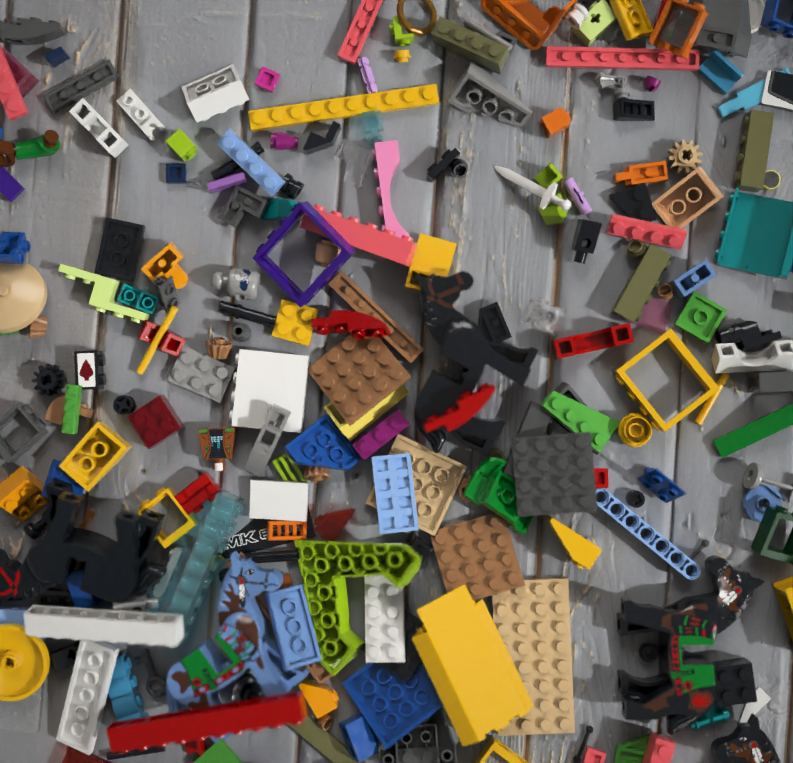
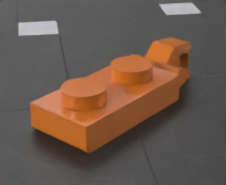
M666 161L630 165L627 168H623V172L615 173L613 180L614 183L625 182V186L668 181Z

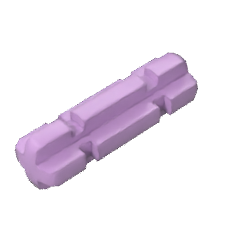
M363 56L357 59V63L361 67L360 73L364 85H367L365 86L368 94L376 93L378 88L374 84L375 79L371 67H368V58Z

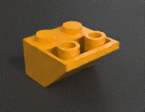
M21 466L0 483V507L22 522H25L48 503V498L41 496L44 485L35 474Z

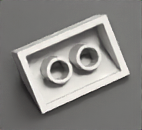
M234 64L182 86L187 105L197 123L206 121L218 113H224L234 106H240L249 100Z

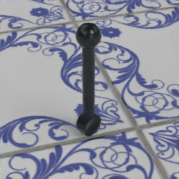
M592 726L586 727V734L579 751L573 757L574 763L581 762L580 756L590 733L593 732Z

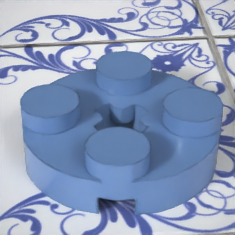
M762 484L756 489H748L741 502L745 514L751 520L761 523L767 506L759 508L760 500L766 499L765 504L774 508L777 505H782V496L777 489Z

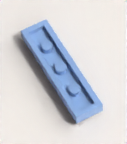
M228 129L216 143L271 196H274L285 184L286 181L231 129Z

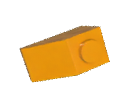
M303 679L299 682L298 686L303 691L304 697L317 719L338 707L339 696L336 690H332L329 685H319L316 681Z

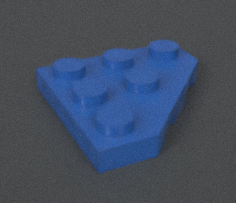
M327 414L283 448L295 464L348 471L362 459L350 441Z

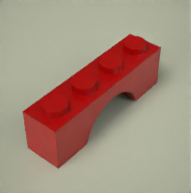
M630 323L552 340L551 345L554 359L556 360L634 342Z

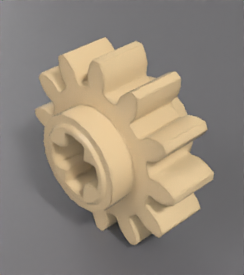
M684 139L680 141V144L675 142L672 145L673 149L668 151V154L672 156L667 161L673 162L670 169L677 167V174L683 170L686 175L690 170L694 171L697 168L696 165L702 162L700 159H697L702 155L701 152L697 153L696 151L699 145L693 147L692 140L687 144ZM684 154L687 156L685 160L682 158Z

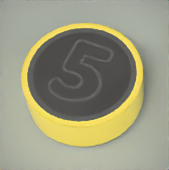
M766 171L763 189L773 190L778 187L781 179L776 171Z

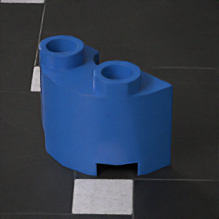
M2 232L0 236V263L23 264L26 252L30 251V242L26 240L25 233Z

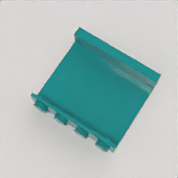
M736 187L735 193H730L728 204H731L730 212L726 211L723 222L727 223L725 230L721 229L718 240L722 241L721 248H716L714 259L717 260V266L787 280L793 261V202L738 192L739 188Z

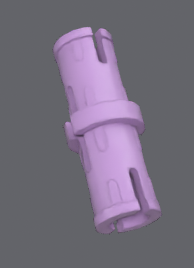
M572 177L565 181L562 185L570 195L571 202L575 203L581 216L591 212L592 208L586 201L584 192H581L574 178Z

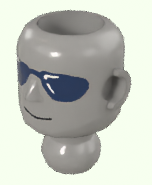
M232 268L228 275H224L222 272H215L213 274L212 287L217 290L226 288L228 296L240 302L254 300L259 294L260 274L257 271L242 268Z

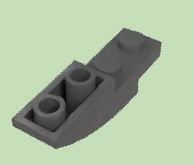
M30 17V19L22 18L21 24L10 21V24L3 23L0 20V38L6 44H41L66 35V30L60 23L53 20L43 22L38 18Z

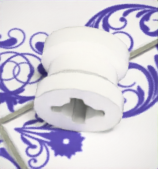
M575 3L572 6L571 12H567L564 17L571 27L579 29L582 21L587 20L589 17V12L583 5Z

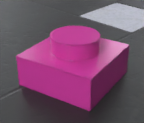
M262 66L254 84L273 94L281 76Z

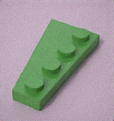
M554 390L549 392L540 405L541 408L570 432H591L592 450L596 453L602 451L620 423Z

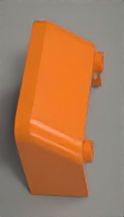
M481 0V7L531 50H537L563 22L565 14L570 12L577 0H571L562 9L552 6L545 13L529 0Z

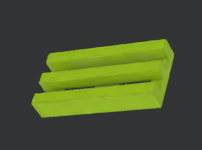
M287 453L272 461L284 481H289L278 463L279 461L282 462L293 482H298L284 459L288 457L302 482H308L306 479H303V473L299 466L291 460Z

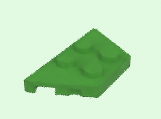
M650 734L616 744L613 763H642Z

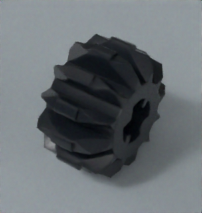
M46 364L45 367L39 366V372L33 373L37 376V379H32L33 383H37L34 389H40L41 395L53 396V393H60L59 388H65L62 381L67 379L61 377L64 371H58L59 366L57 365L53 367L51 364ZM47 377H51L49 378L52 379L51 383H48L49 381H47Z

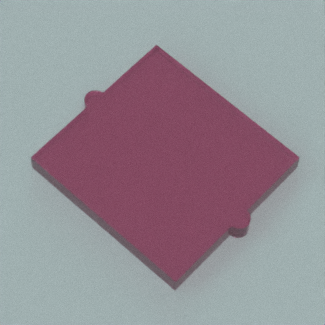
M652 297L647 305H643L641 309L643 314L638 321L635 320L632 324L664 333L667 322L671 319L669 316L673 303Z

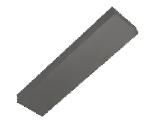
M107 60L43 95V98L50 111L55 114L120 77L112 62Z

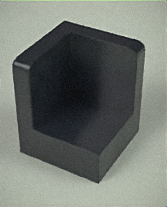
M416 536L409 546L421 557V563L428 553L433 550V546L419 536Z

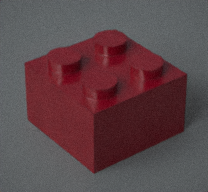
M159 395L127 416L148 449L156 447L185 428L165 395Z

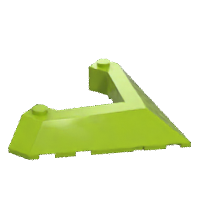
M294 540L295 548H298L300 557L298 562L301 576H303L304 580L303 586L310 616H312L314 631L322 661H319V663L332 676H335L349 663L365 643L351 630L345 577L384 575L397 589L408 585L419 570L421 557L407 544Z

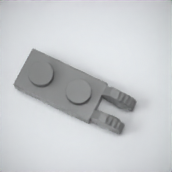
M179 545L172 548L167 557L169 562L165 566L167 572L162 576L161 581L155 584L152 592L155 598H160L168 592L167 590H169L186 547Z

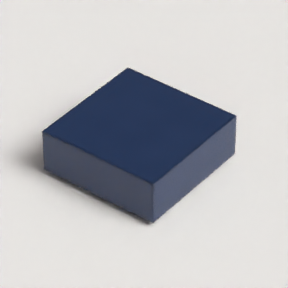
M58 47L45 55L48 63L54 68L70 59L62 47Z
M166 164V183L187 184L186 164Z

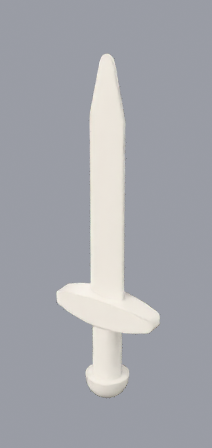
M494 166V169L504 178L541 197V209L544 210L550 202L560 206L564 211L570 209L571 202L568 199L564 200L555 195L557 183L553 182L548 189H545L508 168Z

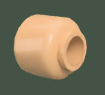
M322 239V242L316 244L315 260L321 263V267L327 268L341 252V249L331 239Z

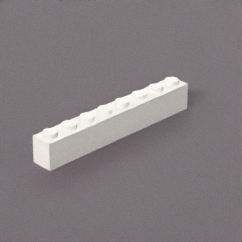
M32 605L24 613L26 635L37 638H69L72 640H90L92 642L109 641L110 643L124 642L128 644L138 643L147 644L148 646L165 645L167 647L178 646L184 637L183 615L45 605Z

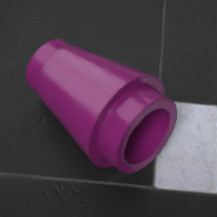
M278 131L271 133L270 148H275V150L297 149V137Z

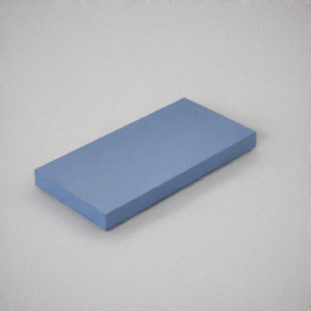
M300 584L265 593L284 671L322 661L303 585Z

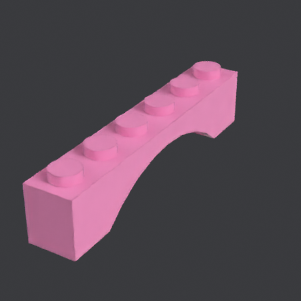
M398 141L374 143L375 149H371L373 161L377 160V168H374L375 180L379 179L380 187H376L377 197L382 199V206H379L380 217H384L385 224L381 225L382 232H384V229L395 232L396 237L401 238L402 235L410 237L397 221L389 198L391 180L400 164Z

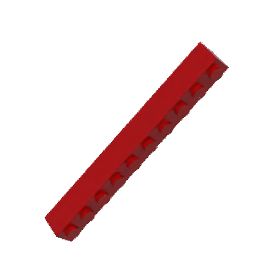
M303 691L113 722L106 729L111 753L119 752V754H123L131 749L141 751L155 745L159 748L168 745V743L183 744L187 740L201 741L210 736L220 738L229 733L239 735L247 730L257 732L265 727L276 729L282 727L283 724L299 725L305 720L308 713Z

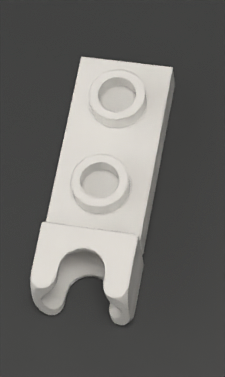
M131 89L116 100L151 141L155 140L152 134L153 129L159 128L163 132L166 130L163 124Z

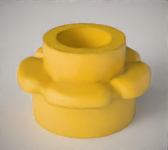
M395 50L393 59H397V63L408 62V58L412 56H410V50Z

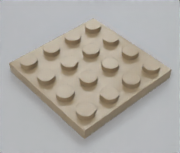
M398 433L388 455L410 452L418 528L435 536L468 466L441 453H434L432 449ZM373 485L365 503L377 508L375 485Z

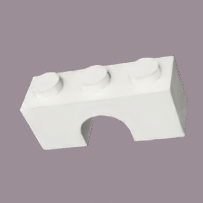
M84 98L69 111L114 158L128 146L124 139Z

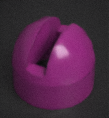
M647 76L644 87L646 90L649 89V92H654L659 88L661 81L652 76Z

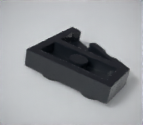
M646 183L609 195L610 199L629 217L649 222L657 220Z
M498 302L479 309L478 328L487 340L501 342L512 337Z

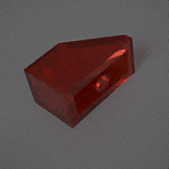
M351 507L328 511L324 516L320 514L314 522L316 525L314 530L329 541H334L356 509Z

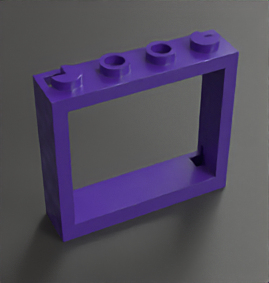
M308 201L298 202L296 206L291 208L292 213L289 216H285L279 222L280 227L277 230H273L267 236L268 241L257 248V253L253 257L259 266L300 307L307 305L356 252ZM304 213L342 250L305 292L268 257V254Z

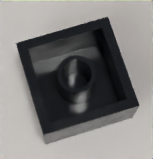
M742 657L711 662L714 665L715 704L718 707L757 702L753 668L749 660Z

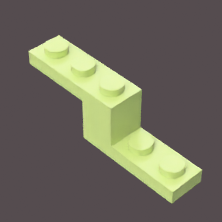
M60 264L58 271L64 273L65 278L75 280L78 277L83 279L82 283L94 285L89 304L94 306V310L103 313L106 310L113 311V316L124 318V315L131 317L130 321L142 324V321H149L150 314L114 304L121 282Z

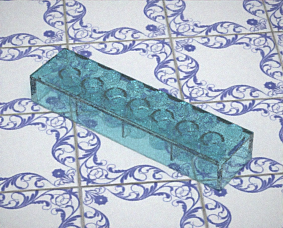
M224 490L216 494L165 613L183 615L184 637L180 641L181 644H184L192 629L189 627L198 617L199 611L197 608L203 604L207 596L205 590H207L208 586H211L215 577L212 573L216 568L218 569L222 561L220 554L226 551L230 542L227 538L234 532L237 526L235 519L242 514L245 507L242 504L243 498Z

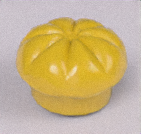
M630 413L621 419L618 425V435L627 446L641 447L650 440L652 425L646 416L640 413Z

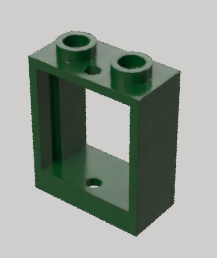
M778 505L776 508L767 506L750 548L759 555L793 564V527L783 550L769 546L779 519L783 518L793 522V512L790 513L788 509Z

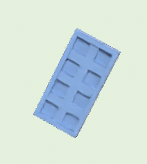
M410 452L372 456L380 534L419 530Z

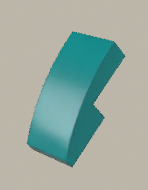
M124 283L117 301L154 315L159 303V297Z

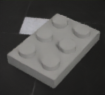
M183 346L168 381L222 403L236 368Z

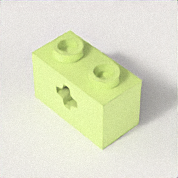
M601 0L598 3L595 1L587 9L589 11L587 20L582 21L579 29H572V32L586 47L593 43L617 19L613 8L605 0Z

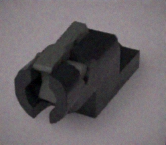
M737 318L717 328L715 331L717 344L735 343L736 346L738 345L739 350L782 338L780 331L773 332L770 329L760 332L757 322L744 321L741 318Z

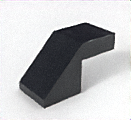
M333 121L325 138L311 132L303 147L304 153L309 155L332 147L341 131L340 124Z

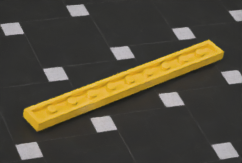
M437 84L251 110L248 113L251 131H259L439 105Z

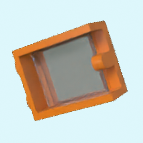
M667 0L648 42L654 47L688 60L689 52L709 14L702 4L694 2L692 5L687 3L688 0Z

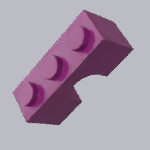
M397 409L352 446L365 460L410 424Z

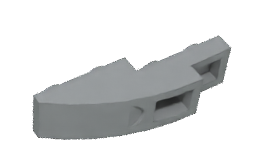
M273 404L244 470L259 477L262 476L291 411Z

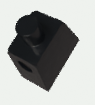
M578 219L571 248L576 250L574 262L585 264L587 254L594 253L602 223ZM584 239L587 240V245L585 247H583L581 244Z

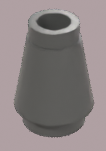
M239 323L234 326L232 336L238 342H245L251 336V329L247 324ZM239 328L242 329V333L240 335L237 334V330H239Z

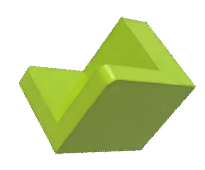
M550 162L533 180L538 185L548 189L553 182H560L563 176Z
M561 193L555 194L556 196L562 198ZM550 202L544 210L540 208V203L538 206V210L546 225L563 223L568 210H562L560 206L553 202Z

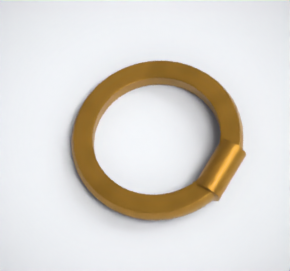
M398 0L397 16L399 22L408 33H414V35L422 37L433 30L437 22V13L431 0H421L426 4L430 12V23L423 29L412 26L407 21L403 11L406 0Z

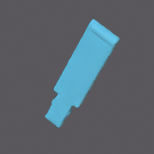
M785 68L784 70L780 71L782 73L791 74L788 68ZM766 79L736 93L735 99H731L717 107L720 116L724 118L741 108L743 111H746L760 104Z

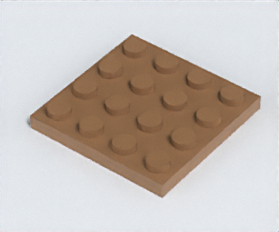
M351 334L309 366L307 370L349 426L411 378L380 338L365 337L364 339H355Z
M492 513L440 528L435 536L430 534L447 593L465 584L472 600H477L525 586L506 520L498 514Z

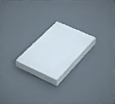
M250 480L249 518L306 522L309 482Z

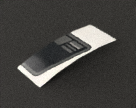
M768 70L761 103L793 110V75Z

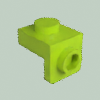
M392 16V23L389 24L390 36L394 35L395 46H410L414 43V33L402 34L398 16Z

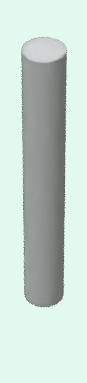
M465 18L464 25L480 35L508 47V51L512 49L513 45L470 18Z

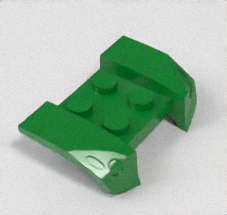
M489 457L483 460L473 472L463 496L476 505L483 504L510 522L508 526L524 536L533 516L518 517L515 480L500 471L507 460Z

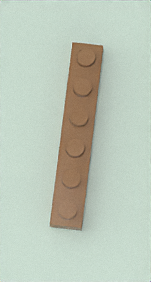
M342 271L328 283L356 312L373 316L386 323L390 330V336H384L383 338L410 364L424 351L414 339Z

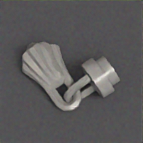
M600 72L594 79L600 88L619 86L618 89L614 90L616 100L619 98L628 99L630 89L625 88V83L627 82L625 76Z

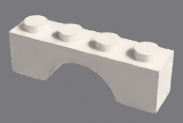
M793 340L773 341L766 348L756 352H743L736 347L735 343L715 344L711 358L715 373L792 370Z

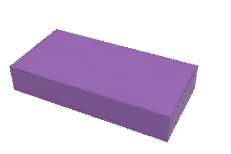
M244 172L208 182L207 186L208 190L213 194L236 187V185L248 183Z

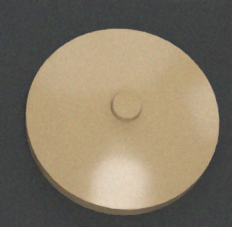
M0 263V333H10L31 324L40 315L47 300V285L44 278L33 266L27 263Z

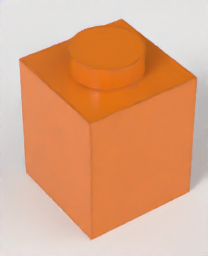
M561 106L541 117L539 124L549 139L567 129L571 124V118L566 110L564 111Z

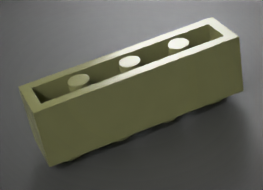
M439 17L431 32L435 44L498 73H501L509 58L508 47L443 17Z
M750 110L743 116L741 122L743 134L740 135L738 143L741 146L740 153L736 157L738 167L737 172L733 176L734 189L737 187L739 190L756 193L763 189L774 113Z
M653 244L648 245L646 252L638 261L610 313L628 323H633L635 320L638 321L643 314V311H641L643 305H647L652 298L650 293L653 287L656 288L662 279L660 277L662 271H666L671 263L669 261L671 254Z

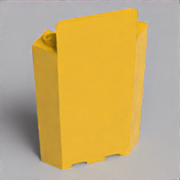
M464 584L417 610L424 625L419 627L417 633L411 638L463 746L482 741L486 738L485 734L493 730L498 731L509 725V720L516 716L522 717L528 713L533 703L483 599L478 601L472 600Z

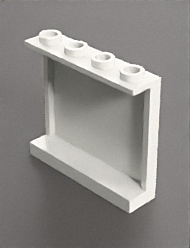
M239 349V353H236L235 364L238 365L237 372H234L233 383L236 384L235 391H232L231 402L234 403L233 410H230L229 422H232L231 426L262 429L273 404H276L291 411L283 431L302 433L309 373L307 370L310 356Z

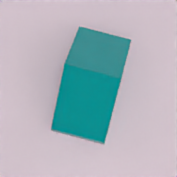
M282 198L269 199L267 201L270 204L261 220L281 221L285 216H289L292 213L291 208L296 206L298 202Z

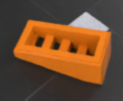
M268 520L267 540H307V521ZM297 524H300V535H297ZM273 525H277V536H273ZM281 525H284V536H281ZM289 525H292V536H289Z

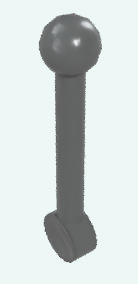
M703 540L702 544L689 558L692 560L704 547H708L709 541Z

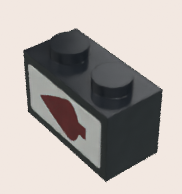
M74 351L75 385H82V390L104 389L106 374H103V366L106 364V358L103 351Z

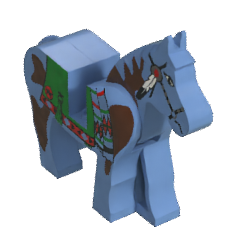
M237 551L231 553V567L224 578L219 597L218 616L220 629L215 636V639L229 658L226 660L211 638L184 654L170 668L167 675L166 696L168 713L183 711L187 707L195 709L222 704L219 697V689L235 680L248 667L251 668L266 697L288 693L292 687L307 677L310 672L307 666L284 671L278 645L271 639L267 620L254 598L263 590L274 592L283 584V574L279 570L259 567L252 561V558H242ZM233 733L225 734V736L220 738H214L213 736H210V738L216 743L222 738L224 740Z

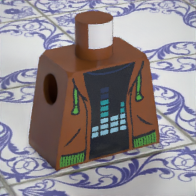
M237 427L198 429L204 460H213L214 471L225 470V459L234 458Z

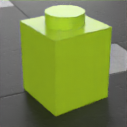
M180 128L166 140L168 145L184 162L193 159L199 150Z

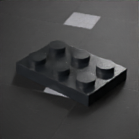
M106 217L94 273L134 282L146 226Z

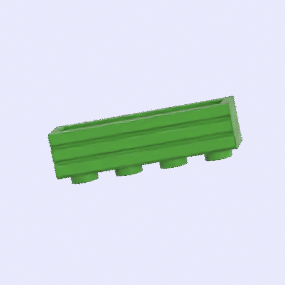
M66 385L62 433H78L82 385Z

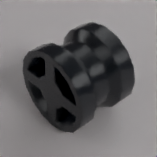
M127 395L118 396L113 402L114 410L122 415L132 413L136 407L135 400Z

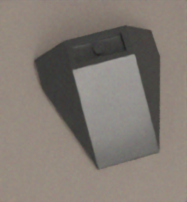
M689 0V4L693 5L696 2L705 6V10L709 14L693 46L727 51L728 55L748 57L752 39L748 0ZM682 12L675 25L672 43L683 47L697 17Z
M439 709L388 749H385L380 742L378 749L379 763H457L456 744L449 727L445 725L446 719L442 710Z

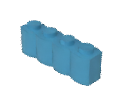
M125 653L117 656L108 691L118 721L149 716L148 712H145L143 709L144 698L137 691L138 681L136 676H133L131 673L132 663Z

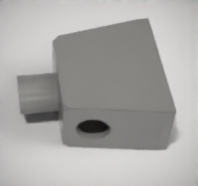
M147 590L139 594L129 595L123 601L113 602V610L147 612L148 609H159V597H148Z

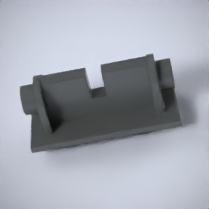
M158 276L154 279L153 284L159 292L160 306L165 309L167 315L172 305L178 307L180 303L172 276L167 280Z

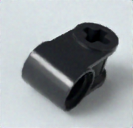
M80 641L64 648H59L49 654L50 665L54 673H58L75 664L77 653L75 654L74 652H78Z

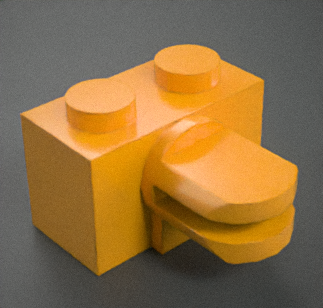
M172 241L141 268L152 282L158 276H164L166 280L172 276L175 288L177 289L184 287L188 281V275L177 264L185 255Z

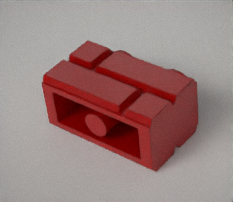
M205 472L174 497L188 515L192 512L197 514L204 508L202 504L206 501L211 503L219 497L218 492L221 488L212 476Z

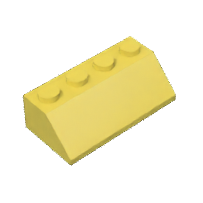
M401 385L351 426L348 425L332 402L327 404L324 409L339 430L351 441L410 392L404 385Z

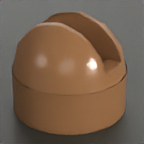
M665 283L659 286L658 294L663 300H670L674 296V289L671 284Z
M325 714L317 719L318 726L322 730L327 731L333 725L334 718L329 714Z

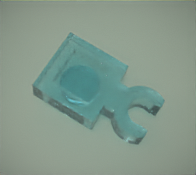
M381 110L362 113L364 132L370 133L368 137L369 145L372 146L373 138H378L379 142H383L381 134L378 133L383 131Z

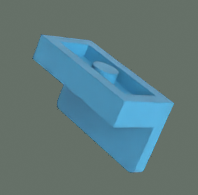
M716 49L698 69V72L723 95L744 75Z

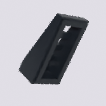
M619 98L613 103V120L654 121V101ZM644 106H646L647 115H644Z

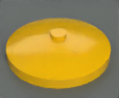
M15 623L0 624V700H22L35 693L47 678L50 668L49 652L41 637L37 638L26 635L25 626Z

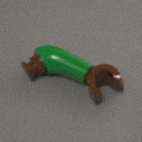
M47 130L39 137L16 142V147H14V143L0 140V167L14 165L15 156H17V160L54 155L60 148L58 133L54 130Z

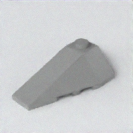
M470 62L461 75L448 99L449 103L464 112L479 113L482 117L497 118L500 122L522 127L532 114V111L495 78L472 62Z

